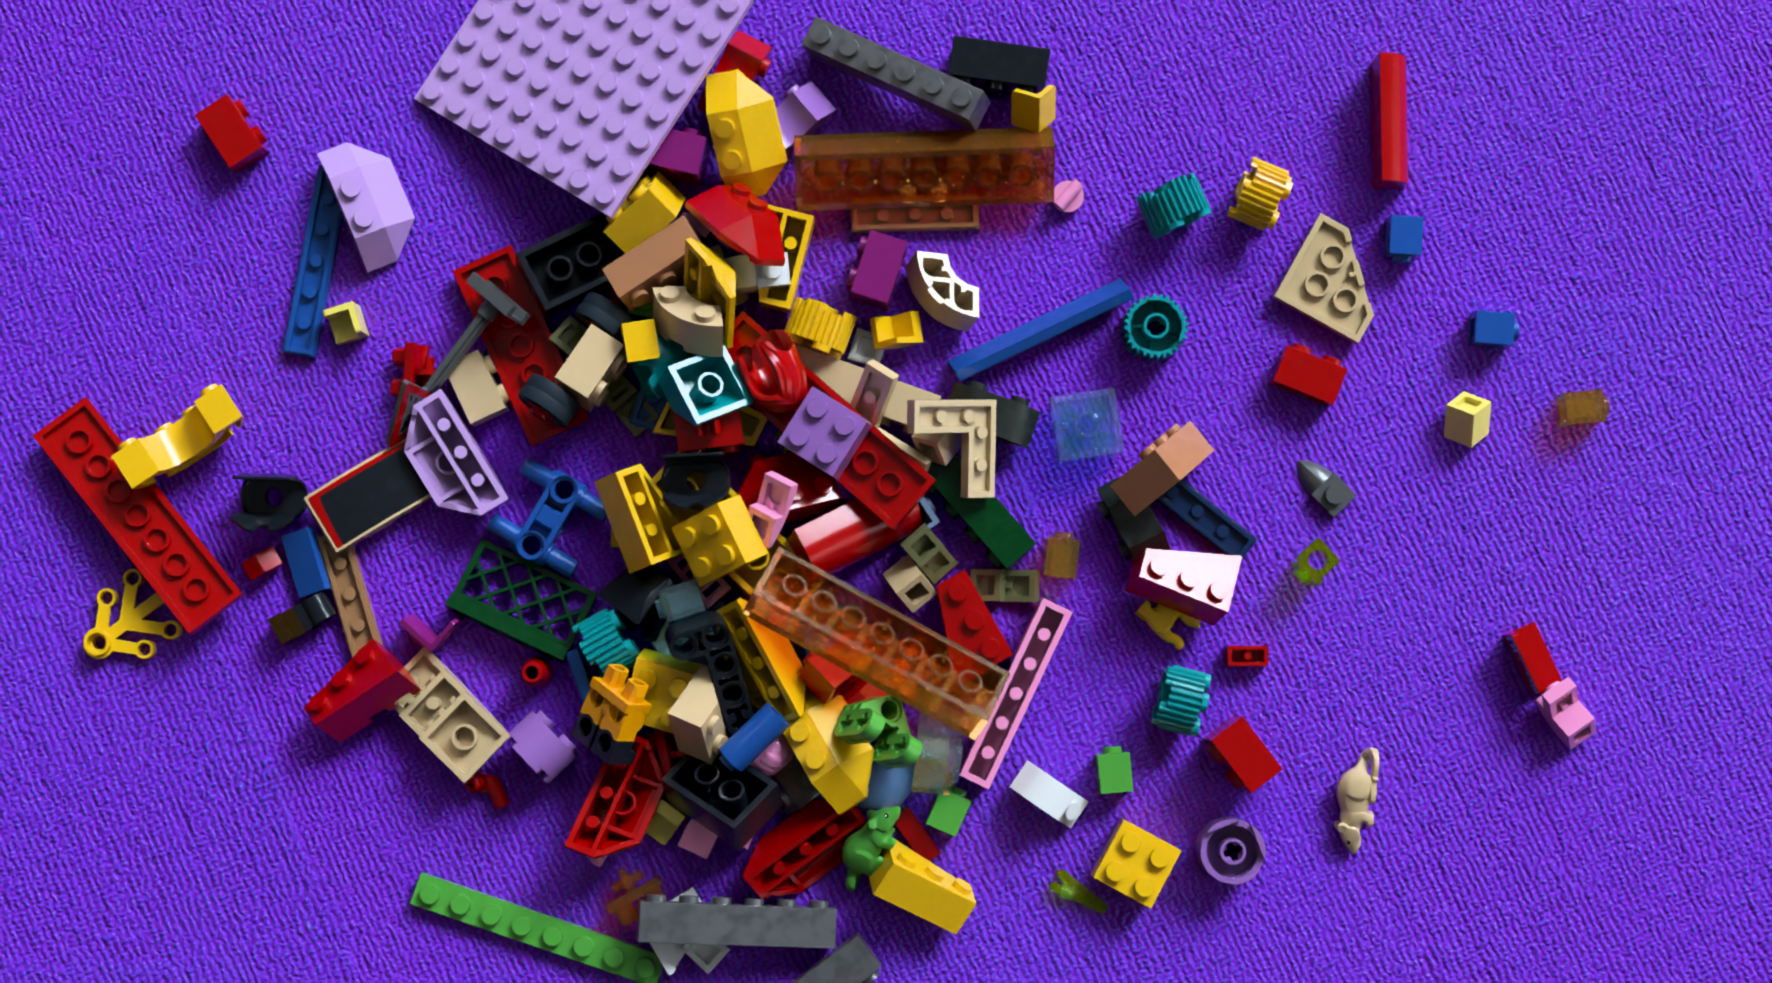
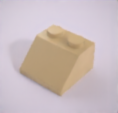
M702 664L667 714L678 750L712 764L717 755L722 754L719 748L728 740L708 666Z

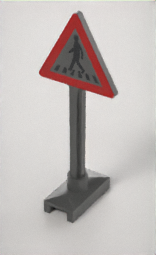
M473 272L466 282L485 301L477 310V316L424 387H420L408 380L402 381L385 442L389 447H393L407 437L413 405L438 391L489 322L493 323L501 313L503 316L523 326L531 316L489 280L485 281L476 272Z

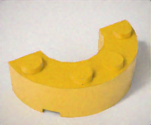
M215 383L203 389L199 393L201 397L194 401L195 405L181 413L182 418L173 424L171 422L165 423L154 431L155 434L138 439L130 438L117 447L119 451L111 457L132 489L155 484L157 481L154 477L166 473L169 478L188 468L234 435L231 431L234 425L237 428L243 425V415L222 384L217 385Z

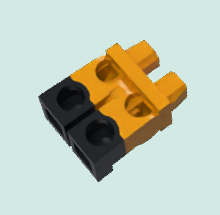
M608 664L603 677H592L589 685L592 688L585 698L571 732L576 739L587 748H591V751L608 765L633 764L636 752L631 748L637 732L644 724V714H649L652 707L644 699L649 685L637 678H628L627 683L624 684L629 670L621 664Z

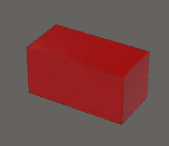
M1225 646V666H1268V646Z

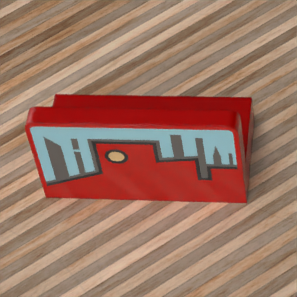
M1535 622L1528 623L1503 635L1530 694L1539 695L1544 693V689L1550 684L1562 681Z

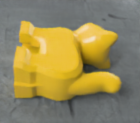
M1148 600L1135 612L1141 620L1148 624L1154 633L1164 641L1174 644L1177 650L1183 649L1185 645L1179 635L1171 632V628L1177 618H1180L1187 626L1196 629L1201 627L1200 623L1202 622L1160 604L1155 608H1151V603Z

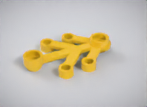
M129 569L123 574L125 586L120 618L110 627L111 607L118 603L119 595L116 590L111 588H103L98 592L96 599L99 605L95 628L89 630L83 638V648L90 657L104 659L113 652L135 654L141 659L152 658L157 651L156 644L153 641L140 640L136 643L117 639L128 630L162 635L169 640L178 639L182 635L183 628L178 621L157 622L143 620L163 605L164 601L155 593L136 607L138 588L145 582V577L138 569ZM135 572L139 580L133 585L129 581V576ZM106 592L112 594V601L109 604H106L103 600ZM170 624L176 626V633L173 636L167 633V627ZM99 637H103L105 640V646L102 649L96 646V640ZM145 643L150 646V653L146 656L141 652V646Z

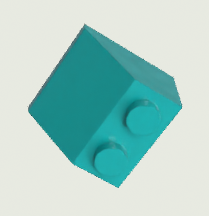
M723 345V357L696 355L667 366L658 380L671 409L695 427L754 403L725 345Z

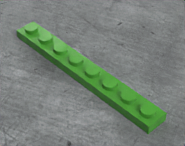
M425 872L420 873L410 904L639 983H658L663 969L653 950Z

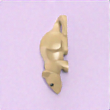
M1368 747L1362 751L1356 766L1342 774L1336 785V795L1340 806V820L1335 821L1334 828L1337 829L1343 843L1352 854H1356L1361 846L1360 828L1362 824L1365 823L1368 827H1373L1374 814L1368 810L1369 804L1376 803L1379 750L1373 747ZM1369 760H1370V762H1371V774H1370V775L1368 774V762H1369Z

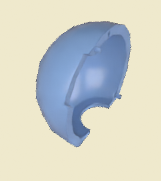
M877 738L874 741L870 742L873 748L877 741ZM873 761L868 784V797L857 804L856 807L869 809L900 807L911 793L915 779L914 763L909 767L886 769Z

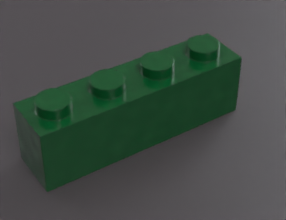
M958 453L954 455L946 466L931 463L928 473L937 482L929 492L933 496L937 493L941 495L946 501L942 505L943 508L954 520L958 517L962 519L967 525L964 532L975 544L980 541L989 550L985 556L997 569L1001 565L1005 570L1008 569L1036 544L996 497H961V457Z

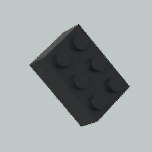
M954 36L948 75L983 90L990 99L1001 100L1004 96L1011 97L1012 91L1016 88L1038 94L1045 88L1050 49Z
M603 213L516 253L515 264L544 319L582 302L589 292L599 294L612 287L602 269L625 253L604 233L608 221Z
M686 754L661 779L667 802L740 851L783 806L778 783L750 765L742 772L737 769L733 772L730 771L719 759L722 754H718L712 764Z

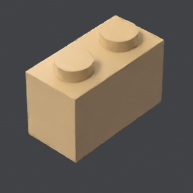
M480 350L465 355L448 377L469 423L475 427L510 411L507 405L510 399L503 383L498 385L493 375L497 370L490 354L484 356Z

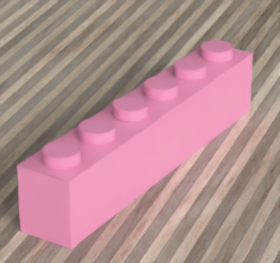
M1045 598L1040 599L958 772L959 776L984 788H990L1073 613L1072 611Z

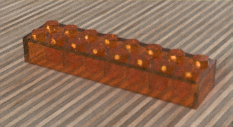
M1046 127L1040 133L1024 128L977 129V131L967 129L794 135L797 211L1054 202L1055 144L1052 127Z
M778 547L742 612L743 615L974 741L989 721L1011 674L781 547Z

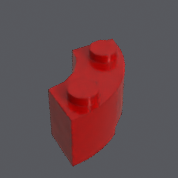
M738 30L727 43L713 74L739 69L747 78L757 83L759 77L765 78L771 67L772 61L768 57L772 47ZM706 85L697 106L698 109L705 113Z

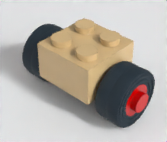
M589 292L574 313L579 322L587 328V331L556 374V383L538 374H532L518 393V398L531 409L530 413L543 422L549 421L556 426L566 428L573 416L578 412L580 406L589 412L593 410L595 405L601 407L609 395L608 386L613 379L618 381L628 366L625 364L626 357L620 325L622 323L635 322V320L624 310L620 303L595 292Z

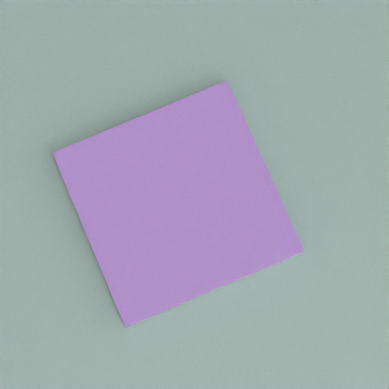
M478 0L414 99L613 219L744 19L754 0Z

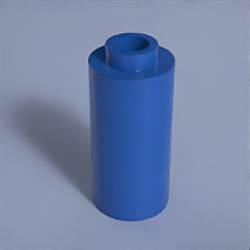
M767 702L719 748L722 753L719 759L730 771L733 772L737 769L742 772L790 725Z

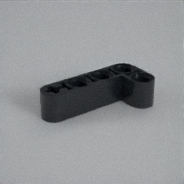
M708 611L675 621L665 631V641L671 655L681 661L702 655L705 656L722 717L728 731L733 735L754 715L731 633L723 616L718 612ZM713 626L721 627L718 633L714 635L706 634L708 629ZM679 637H689L688 641L683 645L674 644ZM720 656H729L725 663H715L716 659ZM737 685L734 691L730 693L723 692L727 686ZM739 707L741 719H736L733 708Z

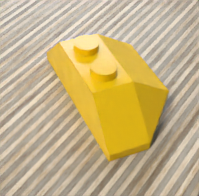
M739 69L706 75V116L721 178L725 185L732 186L733 183L747 185L756 197L766 195L788 161L774 98L747 78Z
M693 238L685 239L683 286H686L688 293L697 301L710 305H721L723 345H725L726 349L732 348L737 280L735 269L732 265L727 264L717 252Z
M742 598L716 610L715 612L723 616L731 633L751 705L756 710H759L768 702L787 722L803 715L806 684L799 678L803 665L776 615ZM723 656L725 661H727L729 656Z
M806 688L804 714L789 721L790 726L783 734L811 783L839 815H842L868 797V784L871 776L874 749L870 743L850 745L835 736V725L843 707L848 705L842 695H837L824 704L811 689Z

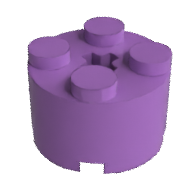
M541 710L536 714L531 711L509 732L510 737L506 741L509 743L514 739L516 743L512 748L536 773L541 775L545 772L547 776L543 780L549 784L577 758L573 753L578 748L564 734L558 738L551 731L555 724Z
M1224 816L1210 821L1199 832L1196 842V855L1203 870L1211 877L1222 883L1238 885L1250 881L1258 874L1265 860L1266 846L1262 835L1253 825L1237 817ZM1228 843L1238 847V849L1233 851L1234 857L1232 858L1223 853L1227 849L1226 844Z

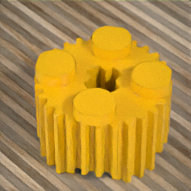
M1253 156L1250 161L1253 169L1250 173L1243 172L1235 190L1237 205L1235 208L1229 207L1227 216L1262 231L1265 228L1272 230L1280 214L1277 211L1278 203L1281 199L1286 201L1293 186V182H1291L1292 177L1289 176V171Z
M797 297L784 331L788 333L793 343L811 350L815 349L823 352L822 354L841 360L842 355L846 351L857 317L845 311L843 315L838 314V310L815 299L807 298L805 301L803 298Z

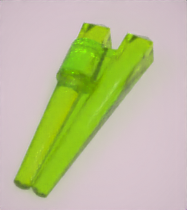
M1064 869L1056 870L1057 878L1063 882L1061 885L1057 882L1049 884L1050 891L1057 893V896L1063 899L1075 901L1101 914L1105 913V910L1108 908L1106 903Z

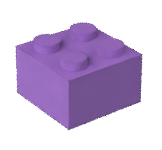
M812 386L779 438L778 443L836 480H839L873 425L862 416Z

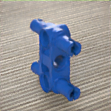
M528 458L519 474L543 488V494L525 525L519 527L500 515L494 514L486 530L510 543L512 551L538 566L547 565L571 578L580 562L557 549L555 543L573 512L580 509L601 522H604L608 516L601 499L589 493L587 485L561 470L551 471ZM569 481L574 487V492L571 497L562 499L558 494V488L561 483ZM531 537H537L541 543L540 550L534 555H530L525 549L526 541Z

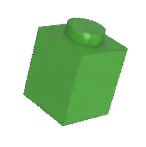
M1121 746L1102 747V753L1095 754L1098 793L1132 792L1133 781L1130 752L1122 751Z
M952 784L949 785L948 789L941 786L925 821L926 824L956 837L971 804V799L966 798L967 791Z

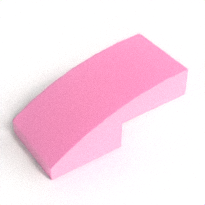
M773 470L764 474L758 501L749 505L748 509L750 517L766 548L772 547L789 514L798 487L797 483Z

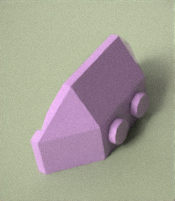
M348 142L318 153L319 161L367 273L397 262L415 216L390 158Z
M442 389L413 405L404 452L438 507L483 516L509 500L487 458Z

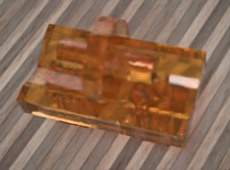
M626 868L618 870L621 880L611 886L615 893L625 888L628 892L605 905L608 913L614 912L623 926L636 921L638 912L632 903L633 901L641 897L646 900V894L664 895V891L661 888L664 882L660 875L636 887L635 883L644 879L641 870L631 875Z

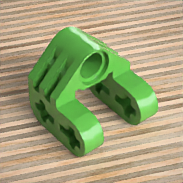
M894 695L871 697L845 705L834 728L835 736L850 745L870 743L877 738L873 748V761L886 769L909 767L915 763L922 751L921 741L910 733L902 702Z

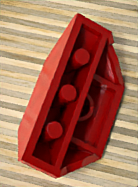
M733 183L732 186L717 185L686 201L684 207L704 226L734 250L746 254L754 264L761 266H784L785 255L778 215L768 207L767 202L757 198L747 185L741 183Z
M793 452L756 460L737 494H740L748 510L749 505L758 501L765 473L773 470L797 483V491L785 523L829 513L857 499L835 478Z
M639 736L635 737L631 749L636 752V756L632 765H608L603 762L564 844L565 848L597 859L641 845L664 795L661 782L663 775L649 740Z
M826 799L812 800L759 839L744 870L743 877L761 899L769 898L770 896L801 893L843 862L842 847L844 841L850 835L862 829L867 821L856 806L839 815Z

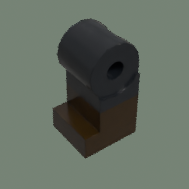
M324 591L304 600L283 613L269 618L268 621L281 644L290 645L321 627L322 624L335 617L337 612Z

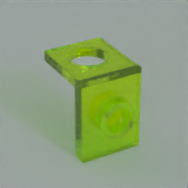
M1316 538L1290 564L1295 568L1293 574L1303 585L1307 586L1309 584L1311 587L1319 586L1323 582L1321 578L1338 564L1340 560L1320 538ZM1315 550L1322 551L1327 558L1326 565L1321 569L1312 568L1308 562L1310 553Z

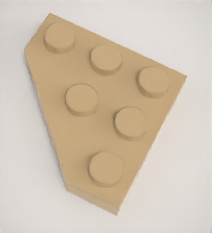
M1320 213L1273 298L1349 341L1358 344L1374 313L1366 294L1365 282L1359 261L1354 253L1349 228Z

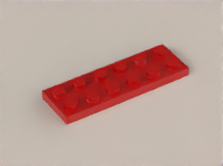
M509 245L453 270V274L473 318L477 316V310L485 301L466 282L473 272H476L485 281H491L531 315L522 326L500 313L493 323L489 322L481 336L526 437L533 447L591 419L587 411L580 406L566 428H562L549 421L543 422L530 413L531 409L518 398L519 391L532 374H538L556 383L555 376L565 362L558 348L549 341V337L552 335L551 330L515 264V250L512 245Z

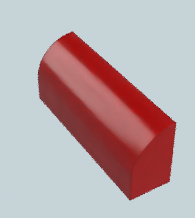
M1380 52L1370 63L1372 189H1405L1408 186L1406 56L1397 53Z
M857 498L794 529L787 538V541L809 580L814 584L910 536L923 524L919 504H917L899 526L893 530Z

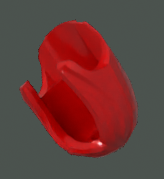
M783 329L770 330L756 340L751 348L750 371L742 355L735 360L737 371L752 399L766 411L790 413L797 409L805 399L808 388L806 370L791 337Z

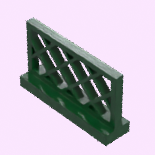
M482 538L454 593H451L446 607L449 611L564 665L567 660L566 654L571 650L578 636L572 628L574 626L572 617L579 615L575 625L585 620L598 593ZM485 548L498 554L500 566L485 571L482 570L479 560ZM502 557H505L511 560L512 562L505 564ZM516 565L526 567L530 579L512 585L507 569ZM476 566H477V567H478V570H479V573L473 574V572H474V570H475V568H476ZM503 570L508 587L490 592L485 576ZM531 570L540 574V576L533 577ZM482 578L487 594L472 598L463 593L469 581ZM547 578L555 581L559 593L541 599L536 582ZM532 584L537 600L519 606L514 590ZM560 584H562V585H564V586H566V587H568V588H570V589L565 590V591H562V588H561V585H560ZM510 591L516 608L504 612L497 610L492 597ZM578 592L588 597L582 609L570 612L564 596ZM561 598L566 614L548 620L543 603ZM486 599H489V602H490V605H491V606H489V605H487V604H485V603H483V602H481V601L486 600ZM539 605L545 621L532 626L525 623L521 611ZM518 613L519 619H516L510 615ZM568 619L572 631L565 642L553 636L550 625ZM547 626L549 634L539 628Z

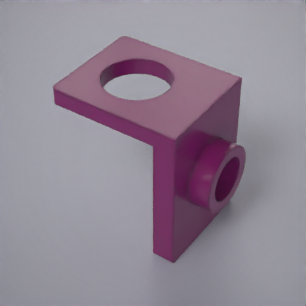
M415 614L403 618L399 625L410 633L409 637L415 644L433 652L444 645L465 618L459 616L452 620L440 635L436 634Z

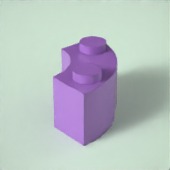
M812 81L801 87L798 84L791 87L783 95L785 100L776 107L786 155L795 149V146L802 138L809 134L812 135L836 111L835 107Z

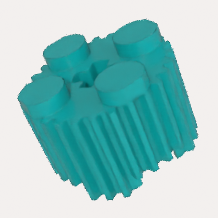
M1194 172L1187 176L1182 175L1154 189L1152 193L1148 191L1136 198L1140 211L1154 239L1161 238L1179 227L1189 226L1197 222L1198 219L1212 213Z
M1154 293L1150 298L1148 295L1143 299L1140 298L1132 304L1123 317L1121 334H1124L1122 337L1124 346L1135 357L1139 355L1140 360L1146 358V362H1149L1151 359H1153V362H1156L1158 359L1160 361L1168 359L1179 350L1187 338L1186 334L1189 331L1186 329L1189 322H1185L1187 316L1182 315L1184 310H1179L1180 305H1175V300H1169L1170 296L1168 295L1166 298H1163V294L1157 297ZM1152 321H1156L1157 327L1162 329V333L1151 334V331L1147 329V325L1149 326Z
M606 607L572 626L575 634L581 633L584 640L579 642V645L590 665H597L603 673L598 675V677L604 676L608 664H621L628 670L634 667L636 658L641 651L634 639L631 640L624 635L622 630L627 628L618 611L615 612L614 609L609 611Z
M1177 665L1168 666L1167 669H1164L1159 681V693L1156 706L1153 707L1151 723L1164 730L1197 737L1201 724V719L1198 718L1200 712L1205 713L1208 707L1210 694L1206 693L1210 686L1211 675Z

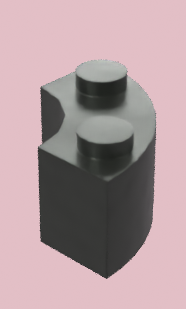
M969 380L967 385L954 382L949 399L997 400L996 439L1028 448L1040 415L1039 411L1028 407L1030 404L1029 400L1015 395L1008 399L987 392L986 385Z
M1120 477L1096 488L1101 499L1100 502L1096 503L1104 520L1110 518L1121 540L1117 546L1125 561L1131 559L1134 562L1146 548L1171 550L1165 532L1150 505L1134 516L1110 487Z

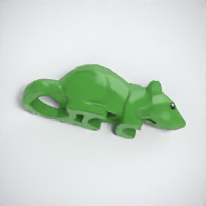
M899 806L883 807L877 811L868 810L866 815L869 819L862 829L853 833L844 841L842 858L847 867L846 889L849 892H854L862 874L871 876L882 864L883 857L879 855L882 848L890 850L894 847L896 839L891 836L895 832V828L892 826L899 819L901 813Z

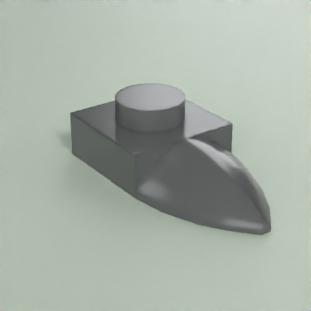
M1299 460L1297 462L1298 473L1303 487L1331 518H1334L1357 496L1335 472L1332 473L1324 466L1306 460Z

